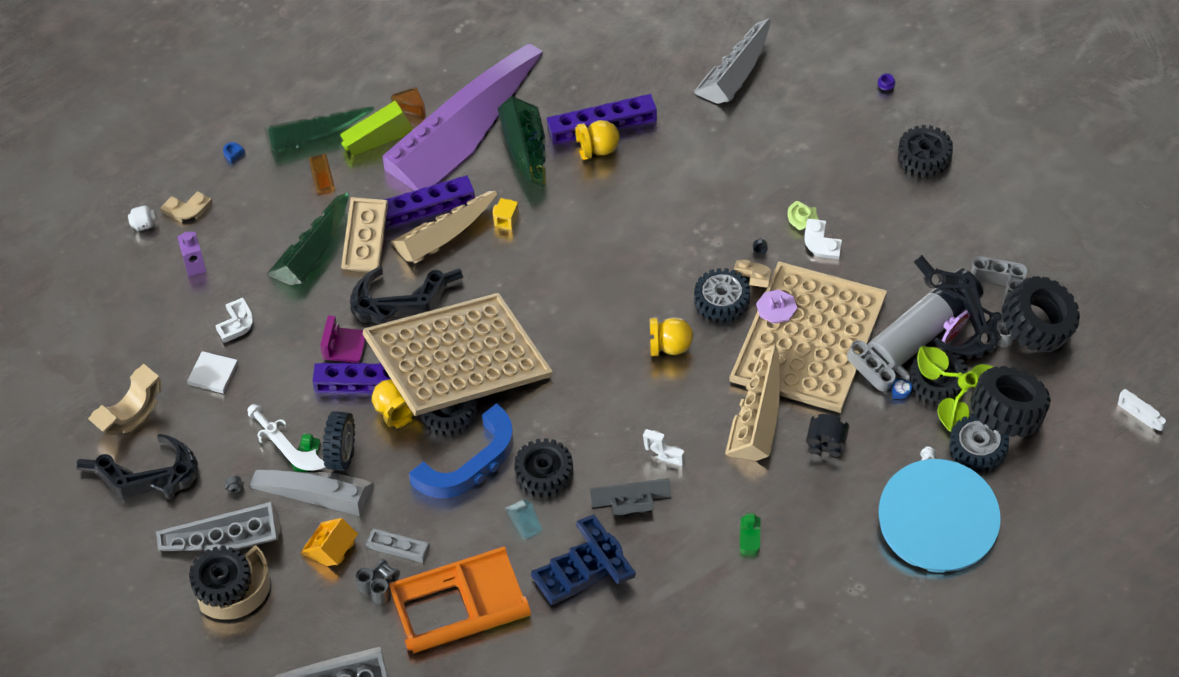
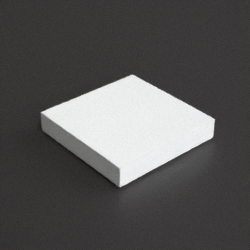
M202 351L189 376L188 385L224 394L238 365V361Z

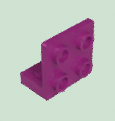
M328 315L320 344L322 359L360 363L366 341L363 336V330L340 328L336 322V317Z

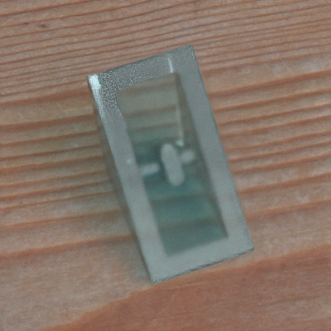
M522 499L506 507L507 513L524 539L542 531L541 524L531 502Z

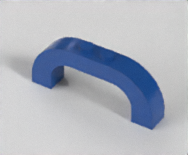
M496 403L482 415L483 426L494 435V439L458 470L450 473H440L433 470L423 461L409 472L410 484L427 496L451 498L462 495L475 485L482 483L485 477L498 470L512 451L513 430L508 414Z

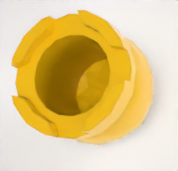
M607 120L593 122L588 128L584 123L578 124L575 127L576 141L581 143L582 150L579 153L583 160L591 159L592 153L597 156H606L613 153L619 145V131Z
M673 317L665 319L660 324L657 318H650V335H654V339H650L651 356H659V351L661 350L669 355H678L690 348L694 335L690 325L685 320Z
M392 379L383 380L375 386L372 394V403L375 410L383 416L384 422L388 427L395 426L398 429L413 420L411 418L413 412Z

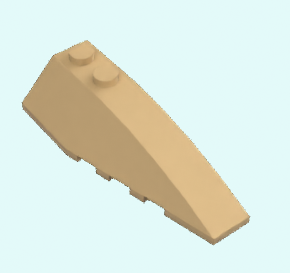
M488 191L468 201V206H458L452 209V214L440 215L436 217V222H425L390 241V243L406 261L417 263L423 260L424 255L427 253L433 254L439 251L440 246L468 227L486 209L497 193L496 191Z
M776 345L763 349L760 352L753 370L755 376L748 382L746 389L749 391L746 398L741 399L739 406L742 408L739 415H735L732 422L725 453L729 457L757 461L770 455L777 423L780 393L779 357Z

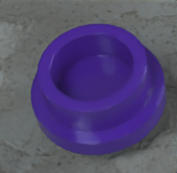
M888 73L882 74L877 82L879 88L883 90L893 89L896 83L894 77Z

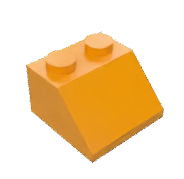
M343 518L321 522L300 553L325 566L338 565L343 561L346 551L354 545V539L358 533Z

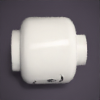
M144 205L133 208L130 214H128V220L131 228L143 231L154 226L157 216L154 209L151 210L149 206Z

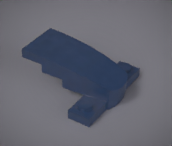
M595 514L577 520L576 527L587 543L569 548L567 554L550 559V564L531 572V577L551 605L589 588L609 574L617 585L635 578L636 572L624 557L619 541L609 532L607 533Z

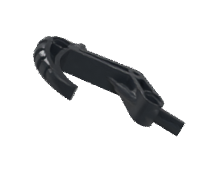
M921 254L913 262L924 274L923 279L926 286L937 288L955 299L963 300L975 334L967 342L958 346L945 344L938 337H935L933 341L940 348L945 349L946 352L952 351L954 355L964 356L967 359H971L972 356L975 358L983 357L984 352L990 354L997 341L1000 340L997 323L1002 318L999 312H990L982 307L973 276L947 272L936 267L933 268ZM934 274L937 275L939 278V281L936 285L932 282V276ZM984 313L990 315L987 322ZM984 333L988 338L985 344L981 341V336Z
M379 266L365 274L353 288L350 296V310L361 322H373L378 325L387 323V319L391 316H413L432 311L447 284L462 279L463 274L459 268L444 274L440 270H432L427 274L424 284L416 289L412 295L371 298L368 293L371 283L377 277L383 275L382 266Z
M158 434L157 438L159 443L167 444L176 451L177 456L173 466L133 474V471L116 464L109 454H102L96 460L79 459L77 460L76 467L77 470L95 471V474L101 477L110 489L122 499L157 489L164 492L165 497L170 499L175 496L174 493L191 487V483L194 482L199 474L198 461L193 451L178 439L164 434Z

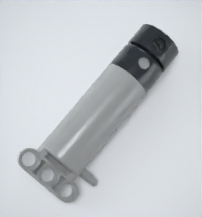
M958 268L954 271V273L973 276L979 298L983 297L982 285L974 274L964 268ZM934 288L868 344L861 340L854 341L847 353V359L879 391H887L891 388L896 377L894 371L908 381L911 376L901 365L916 354L921 346H925L945 329L943 326L946 320L949 321L951 316L957 318L966 311L964 302L959 298L955 299Z

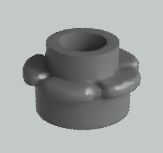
M239 476L229 477L225 481V489L230 493L240 492L244 485V481Z

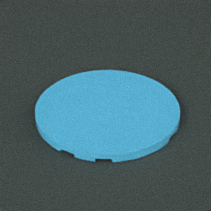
M927 459L905 466L888 481L879 502L878 517L882 534L888 545L899 557L909 564L919 566L931 572L960 571L973 566L991 550L1000 529V509L990 486L970 468L949 460Z

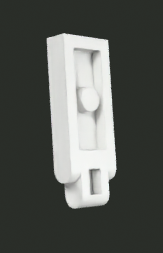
M1126 389L1120 393L1118 401L1120 407L1149 427L1156 428L1159 431L1164 430L1166 420L1150 404L1145 403L1136 394Z

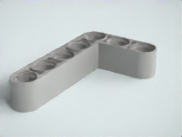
M979 256L972 261L971 273L975 275L979 282L1006 286L1003 307L1006 297L1020 282L1026 279L1027 268L1021 263ZM1002 316L997 327L1000 335L997 345L1007 348L1012 345L1013 338L1011 337V332L1007 331L1005 327L1006 322H1003Z

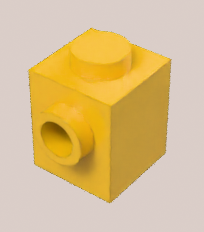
M500 198L498 205L495 204L493 208L494 226L509 230L513 229L519 215L517 201Z

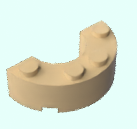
M145 364L137 368L130 376V389L119 403L111 407L101 405L88 418L106 435L117 436V433L122 432L126 434L132 431L154 409L157 403L155 399L157 392L161 393V380Z
M256 545L244 555L248 561L252 576V582L249 584L250 589L245 591L246 595L243 598L239 596L240 601L237 603L232 600V605L230 606L227 605V602L224 603V607H219L218 604H216V607H211L210 603L205 605L203 601L200 602L197 599L202 613L216 619H236L251 613L262 604L270 589V574L265 556Z

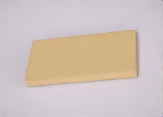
M351 197L341 265L342 270L370 272L380 266L388 208L387 200Z

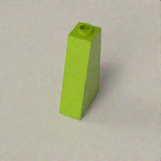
M395 100L341 133L340 135L344 140L341 144L346 152L350 150L353 156L404 137L413 130V127Z

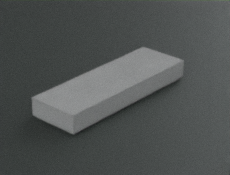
M373 528L366 542V548L423 563L430 544Z

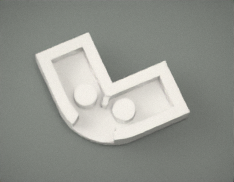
M807 219L805 230V245L817 257L839 260L842 240L824 237L826 221Z
M243 298L226 304V309L231 319L215 325L223 343L244 335L252 327V314Z
M646 429L643 434L645 449H651L659 454L657 457L659 460L683 467L685 463L684 450L677 446L666 445L665 435L661 432Z

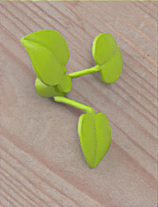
M921 346L917 361L921 373L926 378L936 380L940 374L959 378L958 384L962 391L955 400L946 398L938 406L939 419L947 430L951 432L958 420L962 421L963 417H969L968 405L964 402H959V399L968 389L976 387L980 375L993 366L980 364L965 374L961 372L947 373L944 370L948 368L949 360L945 352L935 347Z

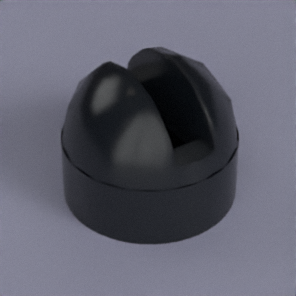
M763 238L754 240V253H766L768 250L766 240Z

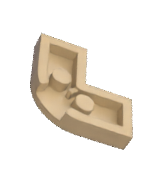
M197 191L187 203L171 196L160 209L161 213L182 222V219L199 218L211 206L212 199Z
M745 259L736 261L734 266L736 275L741 273L742 276L750 277L749 285L768 288L771 280V269L769 267Z

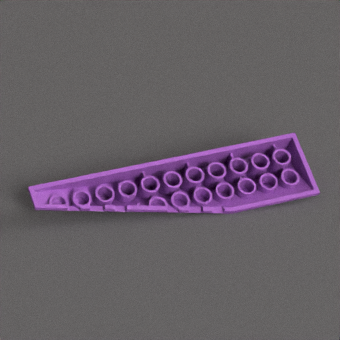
M529 43L479 75L382 156L384 170L413 190H419L442 182L474 154L477 145L483 141L484 135L492 128L493 122L499 118L512 99L511 96L514 92H517L520 83L526 79L527 73L530 69H533L542 56L543 51Z

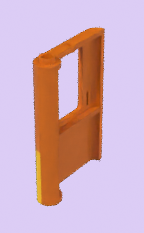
M505 546L389 583V588L407 637L404 640L408 651L412 650L413 654L531 616L528 601L522 595ZM454 586L458 587L469 617L419 635L415 634L404 604L407 601Z

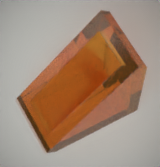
M417 87L392 94L391 101L396 100L403 112L425 119V104Z
M327 154L308 157L317 193L335 189Z

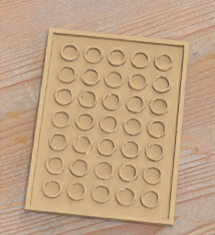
M778 261L766 292L781 290L792 295L797 310L789 321L775 324L761 318L757 311L729 377V382L747 386L748 382L755 376L753 370L761 350L776 345L778 347L780 371L779 396L841 413L857 373V369L847 359V353L851 344L856 340H861L868 344L886 299L887 291Z
M499 293L363 329V336L414 416L551 377L553 372Z

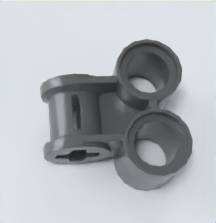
M384 559L380 560L372 570L363 567L355 573L358 590L365 594L371 592L373 602L378 605L389 601V583L397 581L400 576V571L393 569Z

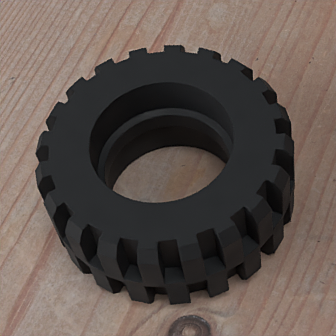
M1033 276L1032 278L1024 279L1006 297L1002 307L1003 322H1006L1005 327L1007 331L1011 332V337L1013 339L1016 338L1021 346L1025 345L1031 351L1037 350V352L1044 353L1045 351L1052 352L1055 349H1059L1076 332L1079 326L1080 311H1077L1079 307L1077 302H1074L1072 293L1069 294L1065 286L1059 285V282L1056 280L1051 281L1048 277ZM1031 305L1042 309L1048 315L1051 324L1038 318L1033 312Z
M996 366L984 371L980 375L970 400L971 408L976 418H979L980 422L983 425H987L992 431L996 430L999 434H1008L1010 437H1015L1016 435L1025 437L1038 431L1043 424L1051 403L1048 389L1045 388L1041 381L1037 380V377L1027 374V371H1020L1015 367L1007 368V366H1001L998 368Z

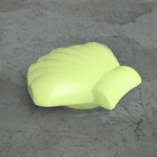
M795 201L788 208L789 222L798 230L806 228L807 219L819 220L816 207L810 208L799 201Z

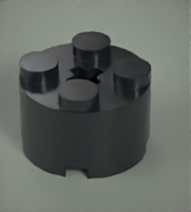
M818 414V418L813 416L810 420L806 443L810 447L809 450L816 454L821 453V451L828 452L831 456L839 457L841 452L845 450L850 428L849 424L846 421L845 424L840 422V417L831 414Z

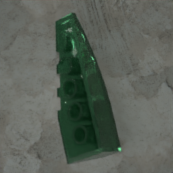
M510 96L497 108L505 140L514 161L529 182L544 187L546 186V171L543 167L545 163V157L543 156L545 133L538 107Z
M374 106L347 110V112H336L329 114V116H315L310 120L304 118L266 126L264 128L270 149L281 152L285 151L288 146H293V148L303 147V143L326 137L359 121L374 111Z
M346 192L337 196L322 211L323 215L310 224L312 228L302 232L298 237L300 241L295 245L291 244L268 271L267 274L270 277L290 286L303 284L308 279L307 275L318 267V261L326 252L339 228L349 194Z

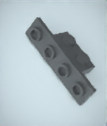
M665 478L590 488L592 507L612 505L614 515H626L633 512L644 513L648 510H654L653 499L671 497L670 480Z

